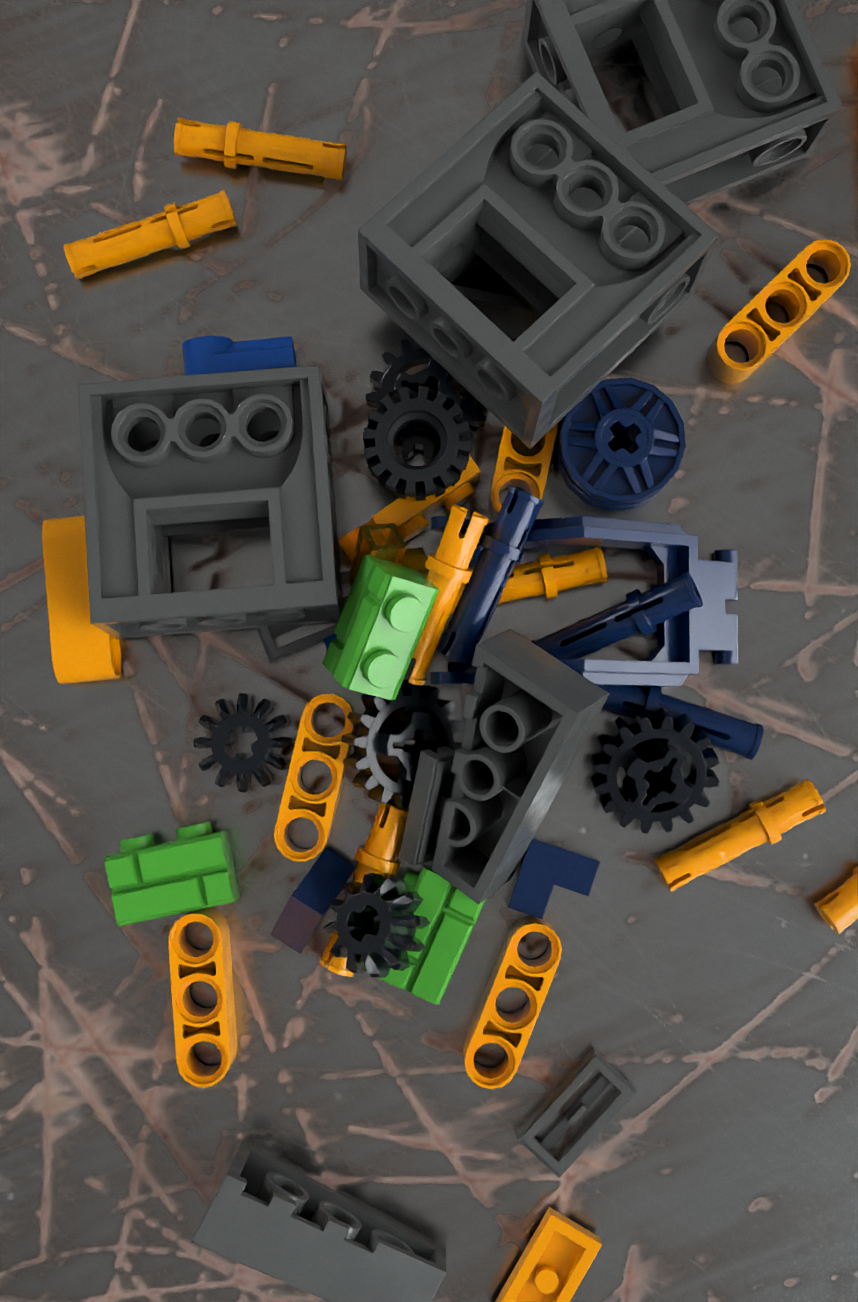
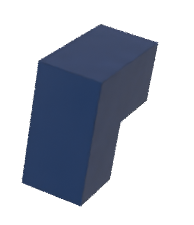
M533 837L519 863L506 905L510 909L543 920L554 885L589 896L600 861Z
M325 848L291 895L270 935L301 954L331 908L328 902L337 899L344 888L343 883L348 882L356 867L328 848Z

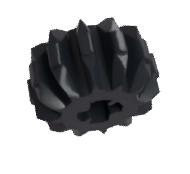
M240 693L238 695L237 714H235L232 706L226 699H219L215 702V705L223 720L218 721L208 715H202L199 723L204 728L213 731L212 738L199 737L194 739L195 748H211L213 755L204 758L199 763V767L202 771H207L220 764L222 768L215 780V784L219 787H225L231 781L234 773L237 772L236 785L238 791L248 792L251 787V771L263 787L269 786L273 783V780L265 764L268 763L279 770H286L289 765L285 758L274 753L275 747L290 748L294 746L293 738H276L274 731L285 727L289 723L287 716L279 715L267 722L265 719L272 709L273 702L266 698L258 703L253 714H251L252 701L249 694ZM242 727L243 733L254 731L258 739L251 744L253 755L246 759L245 752L235 754L231 747L238 740L235 731Z
M368 873L364 875L362 883L353 880L343 883L346 901L334 899L328 902L333 911L338 913L336 922H330L323 927L330 934H338V939L329 952L333 953L335 957H347L346 969L352 973L363 974L367 971L374 978H385L389 975L391 968L404 971L410 967L407 950L420 952L426 948L422 941L415 937L416 929H423L430 924L426 917L414 915L423 899L418 893H406L407 883L403 879L393 876L385 880L381 874ZM375 921L380 922L379 929L373 928Z

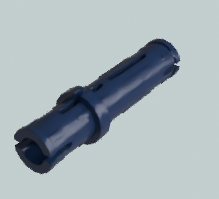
M509 486L507 490L508 492L489 535L483 533L478 545L483 548L469 583L466 584L447 630L436 648L441 654L447 653V657L463 664H472L476 644L480 642L489 624L507 580L516 562L521 564L523 562L526 552L522 551V548L541 506L543 507L545 502L512 486Z
M687 571L682 573V576L641 593L638 589L626 594V601L531 642L558 660L579 659L636 633L641 632L644 636L657 631V624L693 608L702 607L703 601L692 576Z
M597 685L610 693L602 709L633 719L634 723H636V710L639 708L644 709L649 719H656L659 709L667 707L673 718V723L685 713L694 723V730L703 728L711 740L709 744L711 746L745 756L749 760H752L759 750L764 731L761 724H754L708 707L661 693L660 686Z

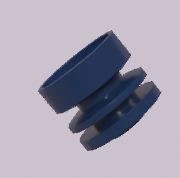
M634 378L606 379L600 382L565 415L552 452L554 475L564 494L581 509L602 516L627 515L647 505L679 470L686 448L684 422L673 401L656 386ZM627 435L631 438L632 444L628 450L622 448L614 452L609 447L613 437L619 439Z

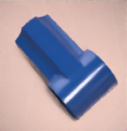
M202 336L186 340L182 343L185 376L297 367L292 336L233 342L232 339L223 336Z

